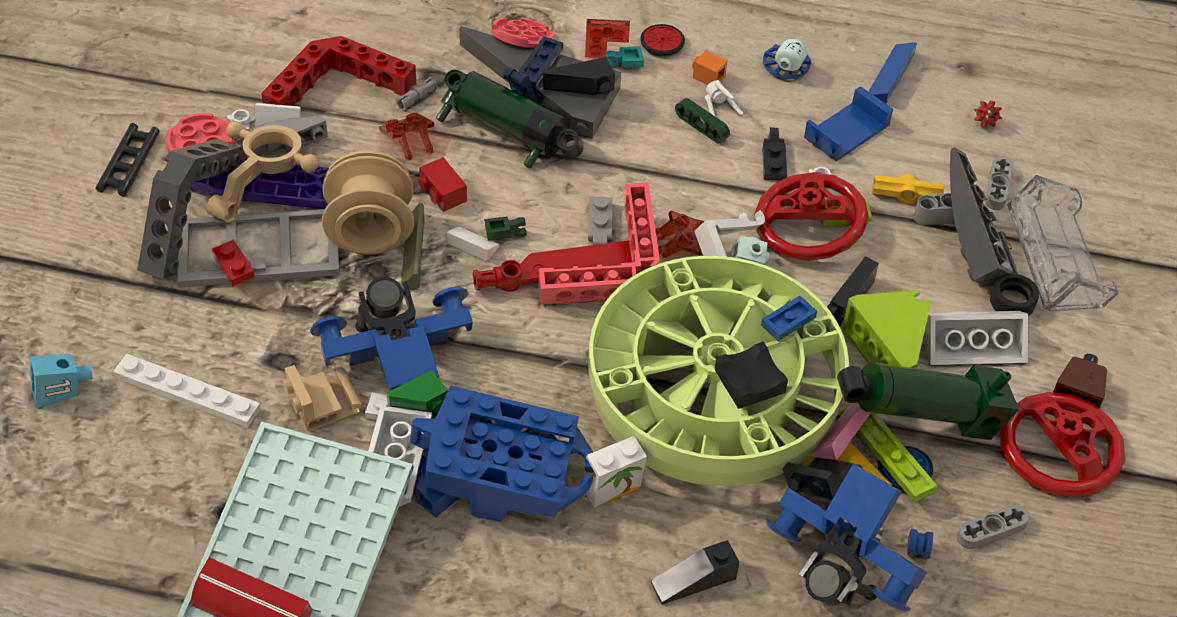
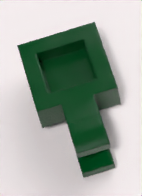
M507 216L484 219L488 241L511 238V233L517 237L527 235L526 228H518L526 226L524 217H518L513 220H508Z

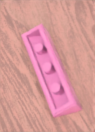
M850 403L814 451L813 456L837 460L871 412L862 410L858 403Z

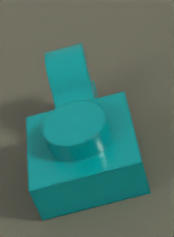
M640 46L619 47V51H606L607 59H611L608 61L612 68L618 64H621L622 68L643 67L644 65Z

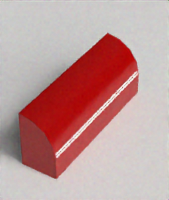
M210 557L198 575L191 596L192 606L216 617H310L313 611L307 600Z

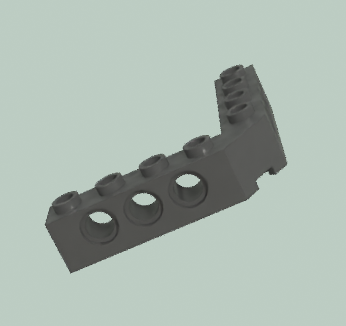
M215 139L169 151L165 158V161L168 163L164 170H158L153 177L137 271L161 279L175 274L179 267V250L183 245L182 233L183 227L187 222V205L192 195L190 191L191 183L235 170L241 162L240 146Z

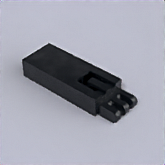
M866 256L827 306L839 327L844 322L849 298L866 294L875 282L879 263Z

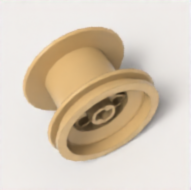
M365 150L346 154L329 167L322 187L323 196L328 204L323 212L322 228L332 243L349 252L370 255L393 250L409 238L414 227V216L408 206L413 195V183L408 169L402 162L383 152Z

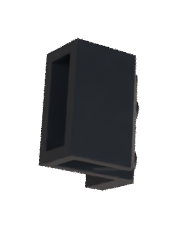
M815 457L808 467L788 462L782 470L790 489L807 496L832 501L853 463Z

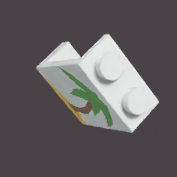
M634 436L587 455L586 458L596 474L593 477L590 490L586 493L594 508L641 488L647 456Z

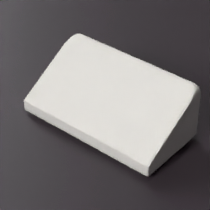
M256 103L255 127L273 121L302 117L301 107L263 103Z
M460 226L447 232V244L484 261H488L500 247V244L491 240L488 241L487 238Z

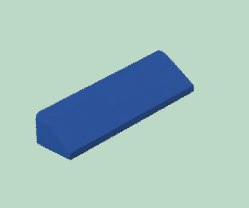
M916 42L895 44L868 92L885 104H887L913 58L917 46Z

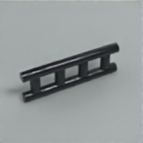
M130 123L95 187L98 192L103 193L108 186L119 188L118 194L125 197L160 132L157 127H152L148 133L137 131L138 125ZM132 139L144 141L141 148L129 146ZM124 155L136 156L132 164L120 162ZM115 170L128 172L124 180L112 178Z

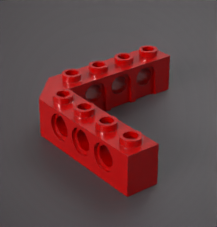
M343 36L310 41L261 93L263 104L294 106L298 101L302 100V96L310 88L314 87V83L331 68L357 76L360 80L364 79L375 83V86L385 87L394 91L395 94L402 96L410 91L409 89L412 86L417 85L416 65Z

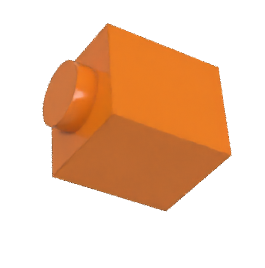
M705 50L693 61V78L707 85L716 80L721 82L726 77L728 60Z

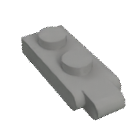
M613 197L589 198L588 240H593V245L612 241Z

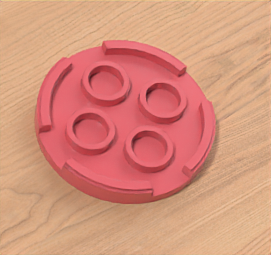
M507 17L499 18L493 22L491 33L497 39L512 45L535 48L543 36L554 40L556 36L555 32L549 31V26L525 18L508 21Z
M197 113L183 117L166 134L168 152L215 139L235 145V140L231 139L226 132L230 122L214 117L210 113Z

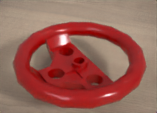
M816 172L792 175L773 184L760 197L754 213L755 216L761 210L765 216L764 223L756 229V232L764 242H768V248L787 258L805 261L831 258L850 249L864 234L869 218L865 198L853 184L835 175ZM825 188L832 189L844 196H834ZM784 206H791L792 208H790V209H783L782 207H784ZM832 206H837V207H839L838 209H834V210H833V209H830V207H832ZM774 220H846L851 224V227L842 237L827 244L802 246L790 244L779 238L771 229L770 224Z
M1045 392L1026 396L1017 403L1019 411L1000 430V447L1010 467L1030 485L1054 495L1080 497L1098 493L1118 478L1126 459L1124 439L1114 421L1095 404L1072 394ZM1044 414H1050L1056 419H1049ZM1028 415L1033 417L1077 471L1079 481L1055 479L1036 470L1023 458L1016 444V428L1023 417ZM1083 424L1089 425L1092 429L1083 428ZM1102 435L1108 442L1109 459L1104 469L1100 454L1093 447L1094 439ZM1075 452H1082L1087 457H1080Z

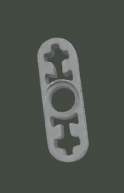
M996 157L991 166L985 204L993 210L1003 209L1007 201L1013 170V162L1007 157ZM1000 167L1004 168L1003 172H999ZM993 181H1001L1005 185L1000 186L995 184ZM995 194H999L998 200L994 199Z
M1011 505L967 521L960 526L957 541L966 549H975L1021 532L1027 525L1029 513L1022 506ZM989 522L995 523L999 526L1000 530L991 531L987 528L986 524Z

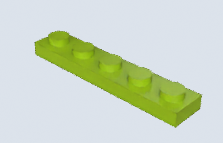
M871 413L857 431V434L914 503L936 493V483L876 413Z

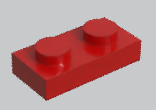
M234 239L211 248L213 256L232 286L255 277L254 270Z

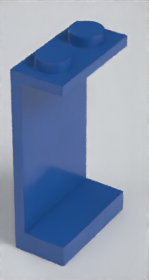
M860 86L855 89L851 104L821 124L817 125L813 121L808 120L804 138L822 150L826 155L838 161L888 127L891 122L893 109Z

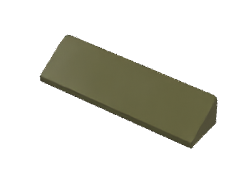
M419 203L412 211L414 216L413 231L404 242L401 287L402 282L407 281L410 290H418L420 288L425 221L423 203Z

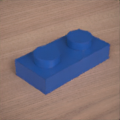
M798 296L762 318L761 326L777 341H780L815 319L817 310L801 296Z

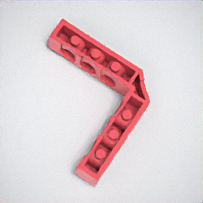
M648 182L625 184L624 208L632 263H621V265L602 266L601 264L597 265V267L586 268L573 266L570 269L555 270L554 268H539L541 305L607 300L620 285L645 269L660 264Z

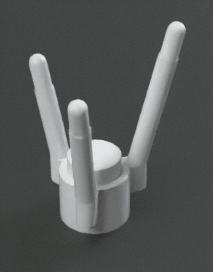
M719 80L707 85L706 92L708 95L704 98L711 114L715 116L712 102L722 103L726 100L740 116H743L744 113L733 101L734 96L724 88Z

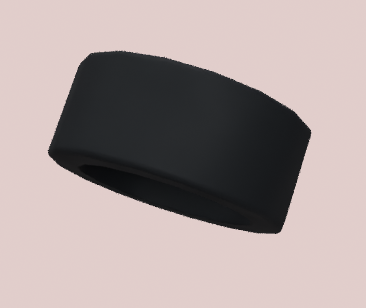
M1014 273L1005 274L994 283L990 295V303L996 312L1021 311L1030 316L1038 302L1039 290L1030 278ZM1014 290L1022 293L1028 301L1023 303L1012 302L1006 299L1001 292Z

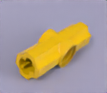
M903 174L899 178L875 175L872 187V194L897 197L904 204H912L922 195L941 194L944 192V184L919 181L917 176L913 174Z

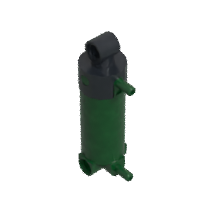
M454 69L446 73L444 82L448 90L441 100L444 105L436 117L438 121L444 122L452 109L458 113L462 111L505 133L531 149L524 162V165L528 168H532L540 154L551 157L560 149L566 157L576 158L583 152L584 144L577 132L569 129L570 121L567 116L545 105H540L475 71L465 74ZM569 141H575L572 146L566 147Z

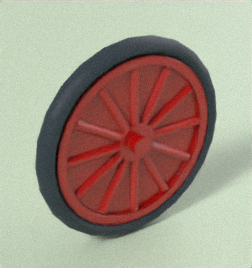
M667 24L649 26L642 32L640 37L642 46L648 52L661 56L675 54L685 44L682 32L676 27Z

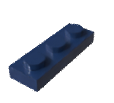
M543 36L517 72L529 76L533 89H536L543 79V70L550 69L562 52L563 42Z

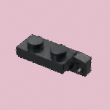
M770 127L768 139L764 138L762 146L763 179L783 180L787 178L786 145L784 139H779V128Z

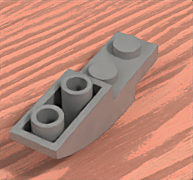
M320 117L289 118L252 128L254 130L268 125H280L291 128L299 134L302 147L328 137L326 120ZM244 139L235 141L236 145L241 147V159H248L243 152ZM269 143L256 148L253 152L258 156H262L282 147L288 153L292 148L281 143Z

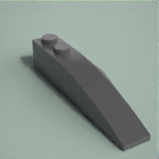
M954 147L950 151V189L954 220L962 246L960 251L968 263L970 278L984 286L994 285L999 277L1005 274H1018L1003 233L1001 231L997 232L993 224L996 221L994 213L990 212L983 203L987 198L981 188L974 184L978 179L966 154Z

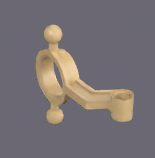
M238 121L231 122L226 129L227 135L234 140L244 139L243 152L248 159L228 175L223 195H213L207 203L206 211L222 221L231 223L237 217L245 186L260 173H282L290 170L297 163L301 165L305 172L312 173L318 169L319 160L312 154L305 156L299 154L302 148L301 138L291 128L280 125H268L249 132L245 130L242 123ZM269 143H281L292 148L288 154L277 158H264L253 152L256 148Z

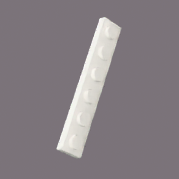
M129 354L124 356L113 371L114 378L246 428H249L261 410L260 403Z

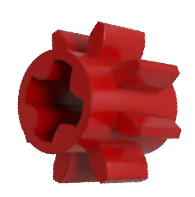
M990 100L988 105L986 102L981 101V106L978 109H974L977 116L974 120L982 121L981 127L986 128L988 123L990 126L995 127V122L998 119H1002L999 112L1002 110V107H994L995 101Z

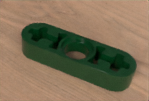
M684 98L675 105L676 114L680 119L712 141L722 143L730 136L729 127L723 121L692 100Z

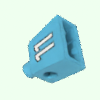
M71 354L29 357L31 391L37 408L76 397L78 395V382L92 379L90 364L76 367Z

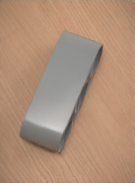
M951 193L920 196L917 200L914 220L921 225L955 224Z

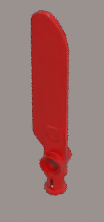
M629 240L529 254L522 263L515 260H506L501 266L493 267L492 270H473L474 288L476 291H480L481 288L495 286L496 289L501 288L504 291L512 292L516 291L520 285L538 283L539 268H554L555 270L570 269L573 266L586 268L597 267V265L601 264L602 266L621 265V263H632Z

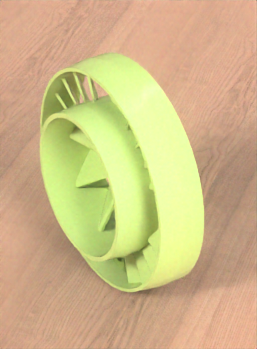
M694 256L674 259L645 269L620 285L601 307L595 319L589 343V376L593 399L597 412L611 436L617 442L634 436L647 456L646 466L678 480L710 486H736L761 482L782 474V469L788 462L800 464L809 457L824 440L837 417L843 401L837 375L842 369L849 367L848 349L844 335L830 310L814 293L797 280L769 266L725 256ZM801 296L817 310L816 318L780 341H777L761 326L762 318ZM764 341L775 365L788 379L786 393L738 409L715 372L716 357L724 354L740 353ZM681 343L694 348L693 356L659 355L668 348ZM822 352L829 366L832 378L802 377L805 356ZM692 365L694 371L661 394H658L646 380V375ZM704 383H710L701 415L688 412ZM801 383L834 388V403L799 395ZM632 400L634 412L623 416L614 406V404ZM798 400L826 411L828 414L818 424L795 413L794 410ZM792 419L809 432L796 439L786 429ZM779 439L785 444L784 446H778L777 442Z

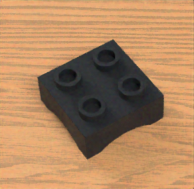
M764 341L755 344L743 352L716 357L715 372L738 409L786 393L788 379L775 365Z

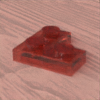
M587 19L585 57H606L607 42L629 43L630 21Z

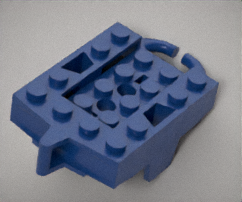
M450 386L435 419L415 418L412 421L410 443L428 451L424 487L447 495L468 499L473 516L501 522L508 510H514L531 515L556 518V514L583 497L590 490L593 483L591 475H584L581 483L576 487H569L564 483L569 458L573 453H578L585 459V471L589 473L594 472L586 458L588 454L593 453V450L577 427L579 416ZM555 435L569 438V442L557 440Z

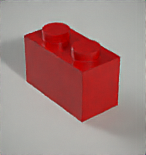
M444 157L419 167L420 177L418 178V183L421 189L428 192L432 202L438 205L443 212L467 202V185Z

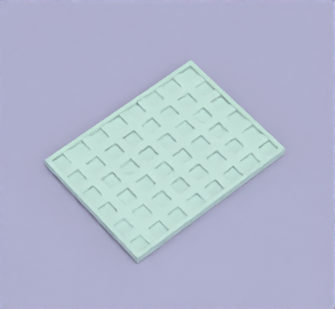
M261 421L177 617H216L192 606L191 603L194 584L209 557L307 600L313 609L310 617H357L414 469L413 464Z

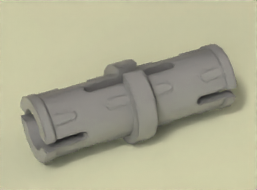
M429 77L421 84L412 86L409 89L410 91L396 99L399 109L402 108V111H405L413 104L422 102L426 95L438 88L436 81Z

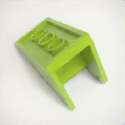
M920 290L862 294L849 298L842 330L867 363L876 362L910 368L917 367L931 301L928 299L923 301L915 299V297L920 295Z

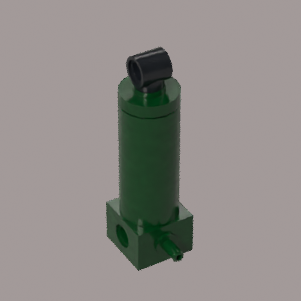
M872 362L865 365L862 369L857 366L846 367L837 375L844 400L848 403H858L865 412L954 423L958 425L962 437L992 440L1019 411L1008 383L1012 378L1011 374L998 368L973 365L965 375Z

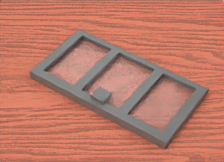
M325 209L237 215L231 223L216 217L187 219L182 233L183 245L178 255L177 282L179 288L231 284L213 256L211 248L233 239L254 270L255 277L242 283L339 276L338 246L328 239L322 228V216Z

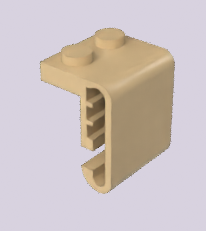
M295 365L285 368L286 379L283 380L285 391L287 394H290L296 413H299L307 431L320 429L363 412L364 406L343 367H335L334 371L337 377L328 380L324 372L301 379Z

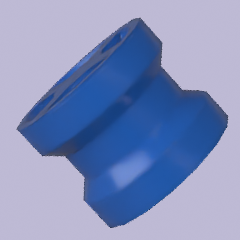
M910 529L907 555L913 556L918 554L925 559H929L933 545V532L919 533L917 529Z

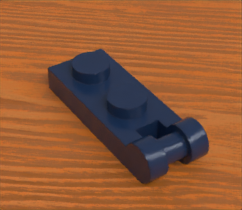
M510 66L507 67L503 73V78L508 80L511 90L538 103L529 76L524 73H517L516 69Z

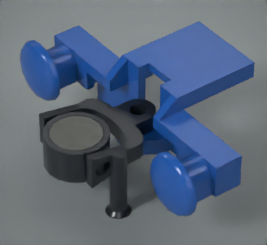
M379 277L368 285L366 299L364 291L359 292L358 301L360 306L358 307V321L355 327L361 333L342 337L341 330L346 327L347 322L345 318L340 316H330L318 320L312 325L310 332L314 336H320L321 352L325 366L331 365V359L349 355L350 366L373 361L375 357H379L388 390L391 391L430 370L439 379L430 346L446 343L448 330L465 326L467 331H471L473 321L469 308H464L462 301L468 296V291L465 288L457 286L440 291L434 296L432 303L436 307H441L443 313L415 319L416 310L408 282H402L401 287L400 283L395 279ZM403 298H405L408 310L397 315L401 311ZM370 313H371L372 315H374L375 317H378V318H381V319L372 318V317L370 316ZM415 319V328L409 329L404 326ZM377 331H383V332L380 334V336H379L378 333H377Z
M854 463L827 510L803 497L799 492L788 488L779 503L784 509L777 521L766 520L767 526L772 531L792 542H800L802 540L798 534L806 521L826 534H829L834 524L840 526L836 545L825 541L820 542L799 572L800 576L806 578L808 594L820 602L829 605H836L841 602L851 605L855 594L858 593L863 595L866 600L873 601L879 598L892 608L906 612L911 609L906 605L914 589L919 588L927 574V571L915 566L906 558L875 540L902 491ZM825 554L838 556L851 567L853 577L851 578L849 571L844 566L828 560L821 561L822 557ZM859 559H867L891 574L883 590L875 585L867 586L861 583L866 574V567Z

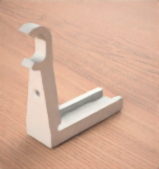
M759 210L755 214L754 218L756 221H749L747 214L744 212L738 219L704 221L694 231L703 256L727 257L719 236L759 228L765 221L763 212Z

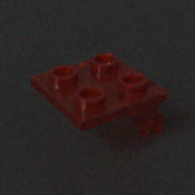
M419 113L408 114L406 119L399 121L398 119L388 120L385 122V125L379 126V130L392 139L398 138L405 159H408V161L413 159L405 133L418 129L426 152L429 154L434 153L427 129L434 127L435 124Z
M670 211L668 213L670 220L662 227L655 229L656 237L658 235L659 241L675 234V237L665 245L658 247L659 255L662 253V257L666 258L673 253L684 250L703 256L694 231L704 221Z

